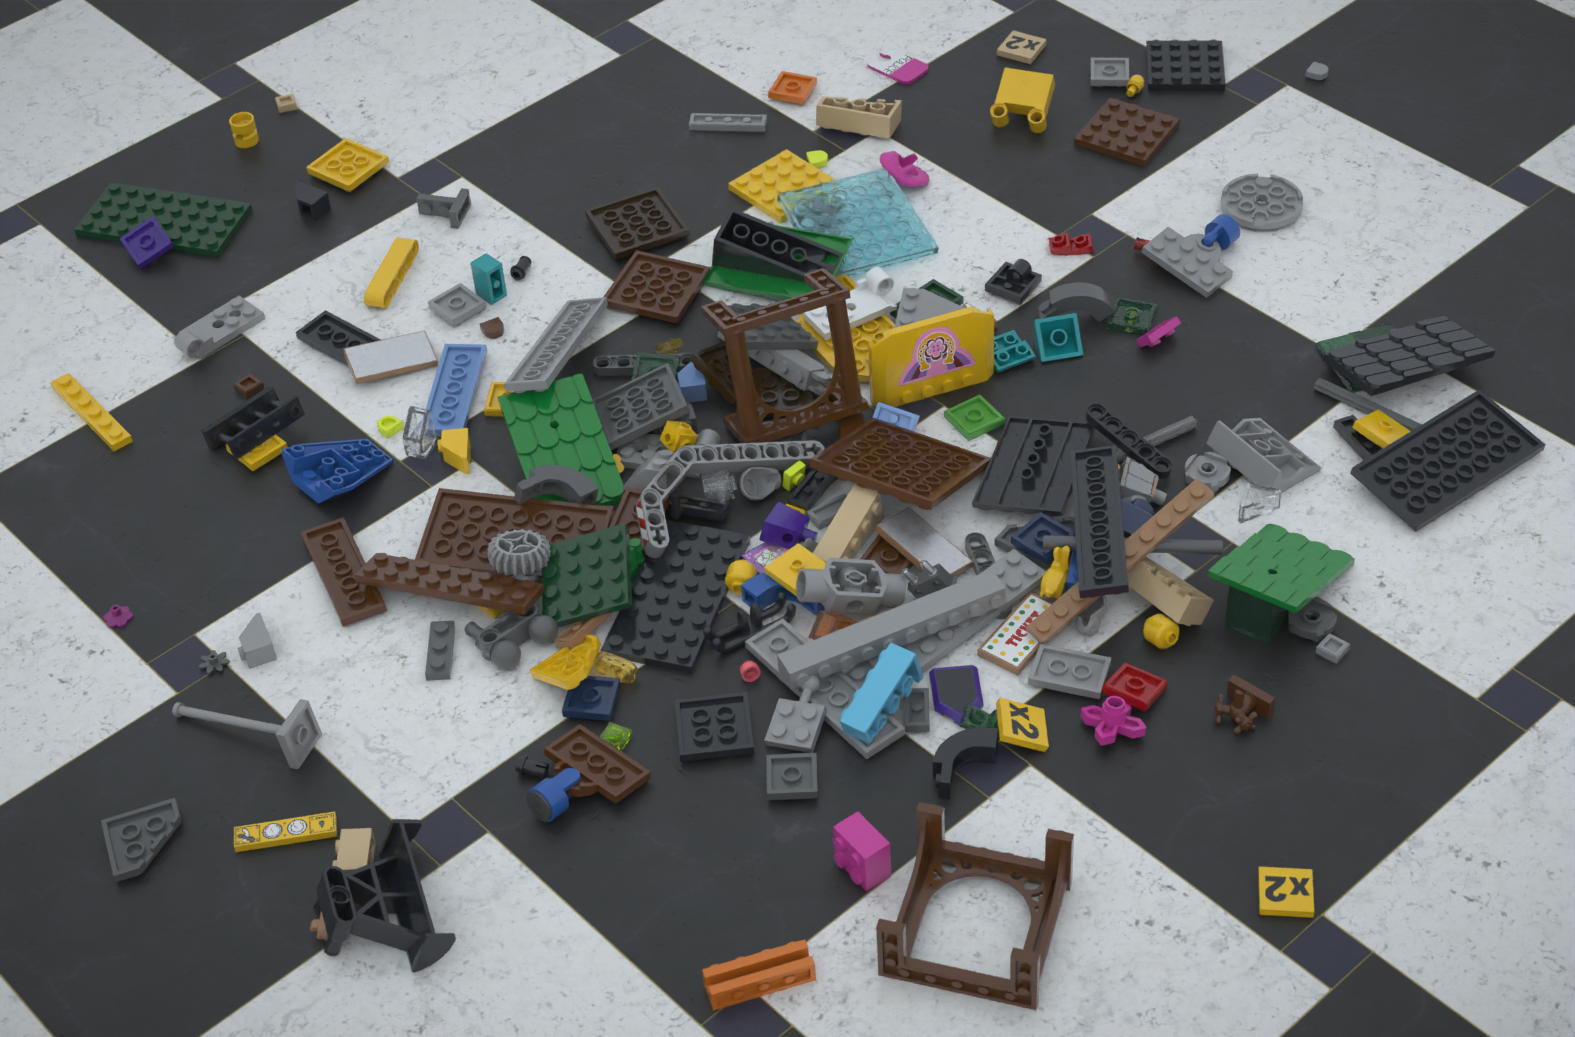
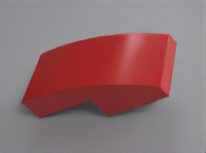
M1069 233L1048 238L1051 254L1067 256L1094 252L1090 233L1071 239Z

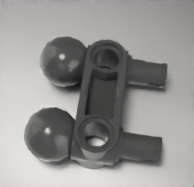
M534 604L525 615L507 612L506 615L485 629L478 626L475 622H469L464 630L466 635L475 640V646L482 652L484 659L493 661L495 666L500 669L509 670L515 668L520 662L521 650L518 646L530 638L538 644L545 645L551 643L557 637L558 625L552 617L542 615L537 605Z

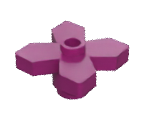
M1108 697L1102 704V708L1095 705L1081 708V719L1086 725L1096 727L1094 737L1100 745L1115 743L1118 733L1132 739L1145 736L1146 733L1145 724L1139 718L1130 717L1132 707L1126 704L1121 697Z

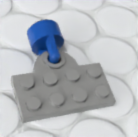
M1220 214L1205 227V235L1190 234L1187 237H1183L1168 226L1143 246L1141 253L1207 298L1233 275L1234 271L1219 262L1221 250L1227 249L1239 239L1240 228L1238 223L1226 214Z

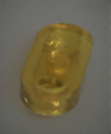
M605 651L598 652L593 662L597 673L612 678H620L622 683H632L639 674V670L633 662Z

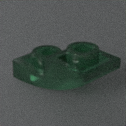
M968 703L964 707L960 727L964 729L979 727L998 728L997 710L989 714Z

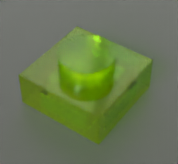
M610 722L600 735V738L619 751H622L632 737V730Z

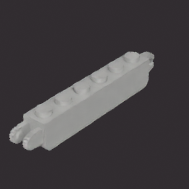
M718 331L717 336L725 341L724 335ZM797 349L748 350L751 358L804 391L811 390L821 395L826 388L820 383H829L830 376L824 373V366Z

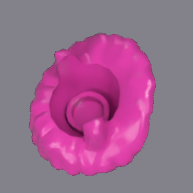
M895 151L885 152L880 155V163L886 171L883 174L886 181L891 180L896 184L906 187L927 185L930 181L929 175L924 170L913 165L918 159L915 153L906 157H902Z

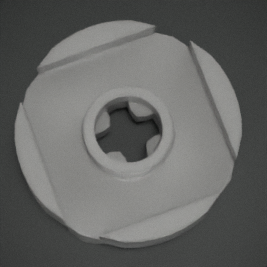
M1204 452V456L1198 457L1197 454H1194L1185 463V482L1191 484L1198 478L1213 492H1217L1219 487L1224 486L1229 481L1231 468L1228 466L1226 458L1217 453Z

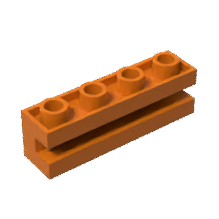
M805 939L789 942L777 948L765 949L760 953L738 957L735 960L714 964L709 968L702 969L704 986L713 1011L816 980L815 963L812 956H809L808 945Z

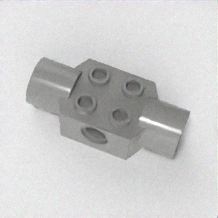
M829 558L824 570L801 568L796 580L797 599L800 602L821 603L829 613L874 615L878 606H901L906 593L904 576L902 574L884 573L874 560Z

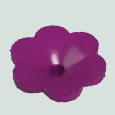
M113 605L109 612L104 614L103 619L109 628L116 626L122 628L127 625L128 621L133 619V614L128 606L120 607L119 605Z

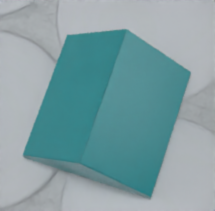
M1076 313L1034 320L1033 343L1041 362L1083 356Z

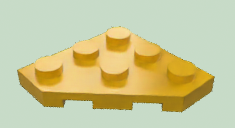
M588 634L578 646L571 650L568 647L562 648L529 671L534 679L566 690L574 689L579 686L580 681L587 678L601 643L597 636Z

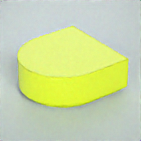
M820 150L806 152L808 163L814 167L821 168L827 165L828 155L826 152Z
M384 416L378 420L377 427L379 433L388 439L402 430L404 423L395 416Z

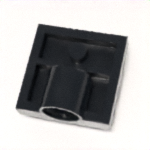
M1018 259L1014 264L1005 262L986 282L985 291L1022 304L1040 284L1042 274L1033 272L1030 263L1025 259Z

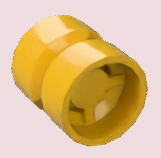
M240 112L231 116L229 123L235 145L239 148L255 146L259 141L254 116L249 112Z

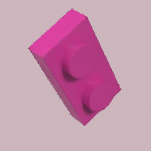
M1177 316L1165 320L1138 338L1136 342L1139 347L1146 345L1153 347L1161 342L1159 338L1162 336L1165 338L1175 332L1174 328L1180 325L1181 322Z

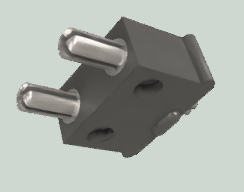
M927 560L920 562V566L924 569L923 571L914 575L909 569L905 568L901 573L909 581L907 590L916 599L954 585L957 582V578L953 577L940 564L932 566Z

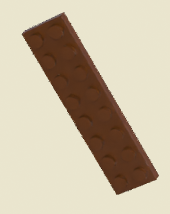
M376 553L354 575L355 583L523 615L530 610L545 591L544 584L533 580H519L511 576H499L490 572H477L468 568L450 567L447 564L439 565L425 560L418 561L408 559L407 557L391 556L386 553Z

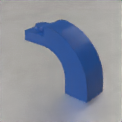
M765 572L750 578L741 585L742 601L749 607L754 603L757 604L760 611L775 603L778 593L784 592L787 596L786 601H794L801 604L817 617L825 612V607L821 603L800 602L796 595L773 580Z

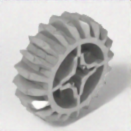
M514 529L510 532L505 531L504 534L499 533L489 543V564L492 565V569L497 570L498 573L505 572L507 576L510 574H514L515 577L517 575L525 576L528 573L534 574V571H541L542 568L547 566L548 557H550L549 541L546 540V536L541 535L540 532L533 533L531 529L528 531Z

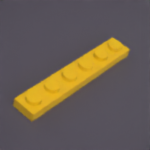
M70 373L50 382L52 389L113 451L133 442L131 435Z

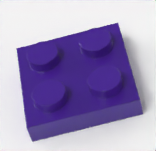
M153 216L120 238L141 269L175 247Z

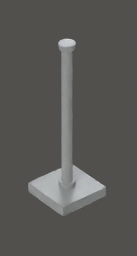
M303 699L298 701L282 726L187 707L179 702L175 703L172 709L175 717L187 716L276 734L289 767L293 769L300 768L322 735L309 701Z

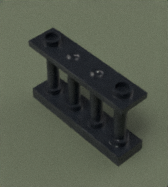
M268 386L202 429L201 432L209 449L215 450L226 443L229 445L234 459L238 460L304 416L305 413L298 396H294L285 403L279 401L275 389Z

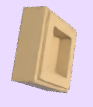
M294 94L275 97L279 113L298 109Z

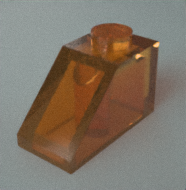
M819 611L809 638L815 640L858 622L840 613Z

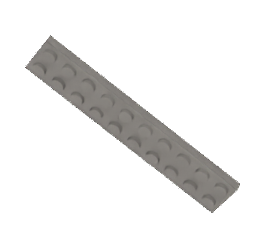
M607 297L568 300L504 383L506 392L523 393L527 390H535L536 392L547 390L608 306Z
M1012 549L981 572L993 570L1005 585V605L900 647L916 653L922 673L998 617L1000 612L1007 610L1011 607V604H1015L1039 586L1046 571L1017 550ZM879 655L870 660L860 662L846 672L845 675L861 688L866 681L868 672L874 669L878 663Z

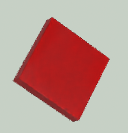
M1124 663L1102 686L1101 693L1108 696L1121 697L1126 704L1146 712L1167 689L1169 681Z

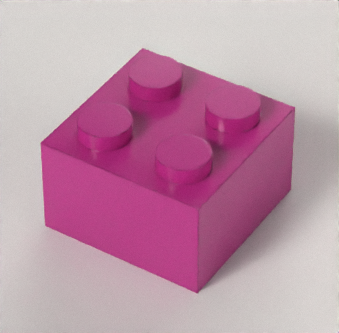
M858 811L833 826L834 860L840 868H844L850 874L855 884H860L868 891L891 876L890 843Z

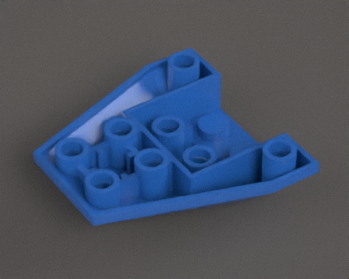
M368 439L298 444L284 448L281 451L292 482L318 504L338 498L353 490L393 463V459Z

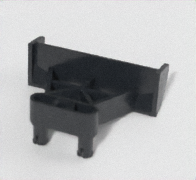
M392 819L379 852L380 860L347 873L337 866H328L324 869L317 887L318 898L313 909L317 915L320 916L321 912L328 934L323 949L327 955L337 956L340 953L343 942L352 934L406 951L412 972H418L440 960L451 949L456 941V936L454 933H435L409 844L419 832L422 826L421 820ZM386 878L390 893L381 892L379 879ZM354 903L362 907L357 912L355 910ZM388 914H396L399 926L390 923Z

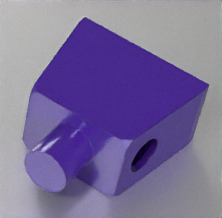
M778 502L765 519L759 540L791 549L796 544H800L801 541L805 542L807 538H811L815 542L818 532L807 529L810 520L808 516Z

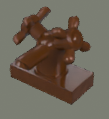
M1233 675L1228 680L1227 697L1234 701L1230 705L1222 704L1223 693L1218 694V702H1216L1214 707L1216 714L1215 722L1217 724L1221 723V714L1230 715L1239 725L1233 730L1238 735L1242 730H1254L1256 728L1252 720L1257 717V714L1267 720L1274 714L1275 697Z

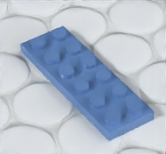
M444 345L420 426L421 436H441L442 430L466 428L487 354L486 345Z

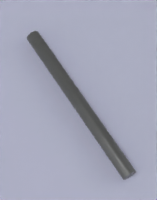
M1043 535V549L1054 550L1056 547L1063 548L1068 545L1070 550H1076V536ZM1165 539L1150 553L1222 555L1223 541Z

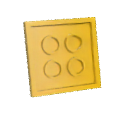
M345 138L308 165L306 169L308 174L351 192L387 165L389 158L387 155Z

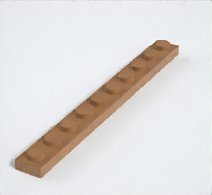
M1196 478L1125 540L1127 572L1214 497V492ZM1077 582L1027 625L1026 631L1039 643L1046 644L1100 596L1080 598L1079 583Z

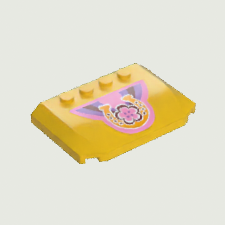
M968 307L899 326L882 334L883 338L875 344L872 341L868 343L870 402L873 407H876L878 402L897 407L985 382L994 373V314L990 309H987V312L979 311L975 307Z

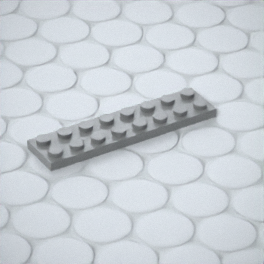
M782 618L746 640L745 647L787 685L778 671L777 655L809 641ZM842 671L819 679L820 687L816 692L812 693L809 703L825 706L827 712L824 720L866 759L905 735V728L890 714L887 715V723L870 744L844 733L840 724V716L843 710L850 706L856 690L860 687ZM798 687L792 691L801 697L803 690L801 687Z

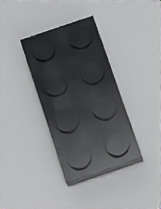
M326 310L296 331L297 339L347 366L348 363L344 356L343 348L381 340Z

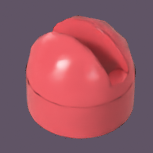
M746 661L740 666V674L744 681L753 682L759 678L761 672L755 662Z

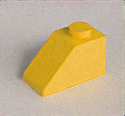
M468 428L442 430L441 439H438V451L443 453L444 461L464 474H470L471 441Z

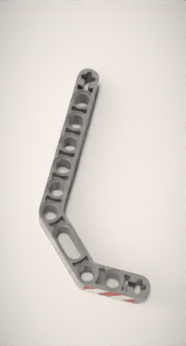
M811 440L680 447L643 490L636 504L645 553L651 558H658L665 551L669 543V534L663 503L687 474L744 472L751 467L787 470L799 460L806 465V469H812L809 467L810 458L823 451L824 446L818 441ZM665 474H673L676 479L669 488L661 489L658 487L657 483Z

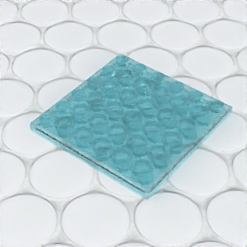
M884 168L781 193L777 196L778 203L794 228L853 238V242L835 277L844 274L851 276L869 271L874 267L882 268L938 253L939 247L893 176Z

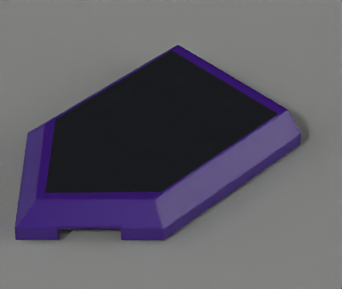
M974 665L934 668L929 672L934 710L941 715H947L954 720V723L963 727L968 722V718L984 706L978 668Z

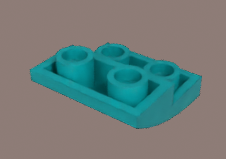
M1014 330L994 337V370L996 372L1004 371L1036 358L1026 340L1021 341Z

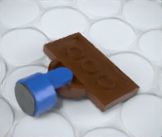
M579 724L544 748V755L556 763L554 777L552 779L546 778L529 789L527 792V804L531 812L538 819L550 822L568 809V799L572 796L583 797L599 792L613 803H618L650 780L651 771Z

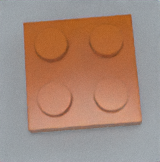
M782 71L768 91V98L804 105L817 85V77Z

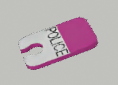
M887 48L880 52V56L889 58L890 61L881 62L875 57L868 61V68L902 84L913 83L929 70L928 64L893 48Z

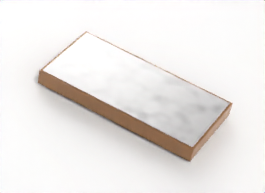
M425 330L343 348L344 356L356 384L438 366V360Z
M909 507L876 525L875 531L921 571L924 570L920 566L922 560H927L932 566L940 564L953 577L972 567L973 561Z

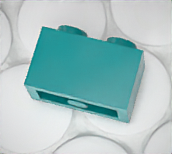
M487 253L470 262L476 295L491 305L507 296L501 262Z

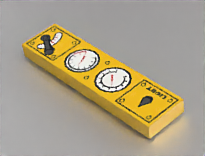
M329 812L234 827L235 851L241 852L337 837L336 813Z

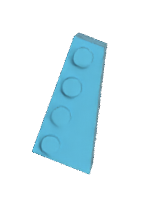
M890 643L887 649L880 653L878 663L874 669L868 672L865 683L861 689L856 690L852 703L843 710L840 716V724L844 733L867 744L872 742L887 723V715L889 713L894 714L898 710L902 696L907 698L912 692L911 685L914 682L919 683L924 678L916 653L893 643Z

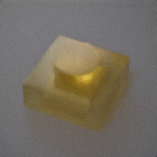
M672 338L654 345L656 353L665 354L676 353V348L684 346L681 338Z

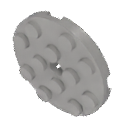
M1258 174L1240 176L1230 181L1223 188L1221 195L1222 211L1224 214L1232 217L1242 228L1278 230L1280 227L1294 222L1301 214L1303 207V195L1300 189L1291 181L1276 175H1270V177H1258Z

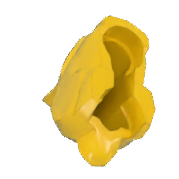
M1068 545L1063 548L1056 547L1054 549V561L1042 578L1041 598L1047 596L1058 599L1063 595L1070 568V548Z

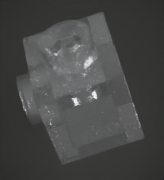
M728 469L701 475L707 499L727 502L735 498L734 489H737L735 476H730Z

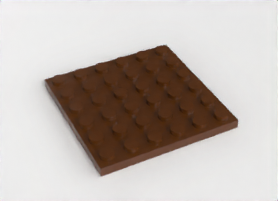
M872 418L810 458L809 467L817 469L818 472L837 476L839 480L856 483L861 488L876 490L881 495L893 496L901 502L918 505L920 509L932 510L985 471L991 458Z

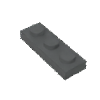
M435 621L430 624L425 670L427 681L449 680L451 678L456 628L454 621Z

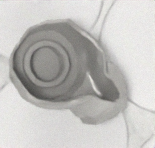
M748 468L741 474L739 480L741 491L749 500H761L780 487L781 475L774 468Z
M1105 595L1100 596L1076 617V629L1087 636H1094L1098 633L1101 620L1108 611V600Z

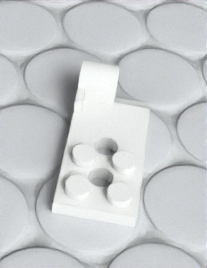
M880 267L870 269L864 279L857 281L856 289L850 291L851 298L846 299L850 329L897 309V306L886 296L892 290L894 281ZM826 306L803 313V318L825 340L831 338Z

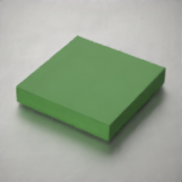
M981 395L944 411V417L968 441L1005 425V418Z

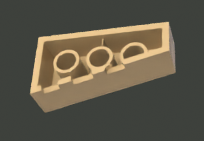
M823 96L816 105V126H821L825 129H838L843 132H855L864 136L872 135L881 139L890 138L901 122L902 100H895V103H885V99H877V102H866L865 98L849 101L848 98Z
M854 484L813 554L826 563L829 558L854 559L874 533L876 525L885 518L879 493Z

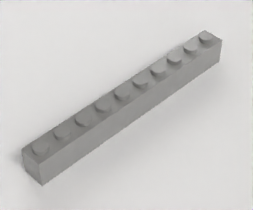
M989 570L777 655L778 671L791 690L802 687L810 679L809 675H816L819 679L825 678L833 673L880 655L884 649H887L890 643L903 646L950 626L957 625L972 617H977L992 609L999 608L1006 604V587L995 572Z

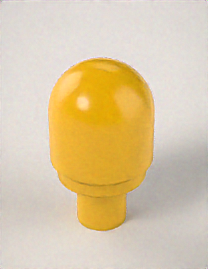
M1133 75L1127 83V96L1133 97L1134 94L1141 91L1144 86V78L1141 75Z

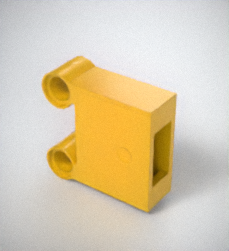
M1004 68L995 104L990 108L993 125L996 127L1006 126L1009 122V112L1028 115L1030 130L1034 133L1043 132L1047 127L1046 117L1055 87L1054 75Z

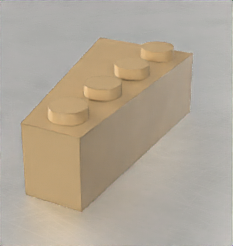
M1147 556L1128 572L1129 589L1138 592L1144 599L1151 602L1178 624L1191 626V624L1201 625L1214 601Z

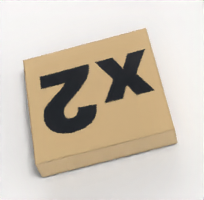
M1012 31L997 49V55L1031 64L1047 45V39Z

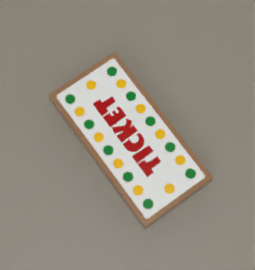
M1030 592L978 648L977 655L1019 675L1036 656L1040 645L1026 631V626L1052 605L1053 602Z

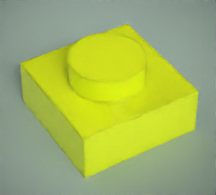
M799 460L784 471L783 487L788 491L799 486L804 480L806 465Z

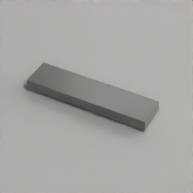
M691 113L689 130L765 132L767 115Z

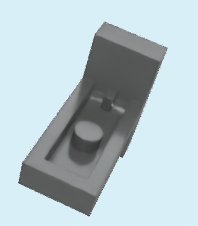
M461 188L456 198L418 194L416 198L419 214L449 217L451 228L459 229L471 207L469 189Z

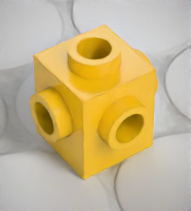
M667 421L659 440L668 450L676 453L682 446L695 445L698 435L686 422Z

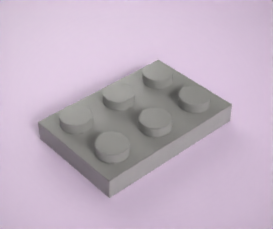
M1040 643L1028 678V685L1100 699L1102 686L1106 682L1111 666V657Z

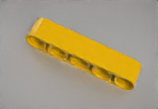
M400 237L394 240L365 291L364 303L366 306L387 308L418 254V240Z

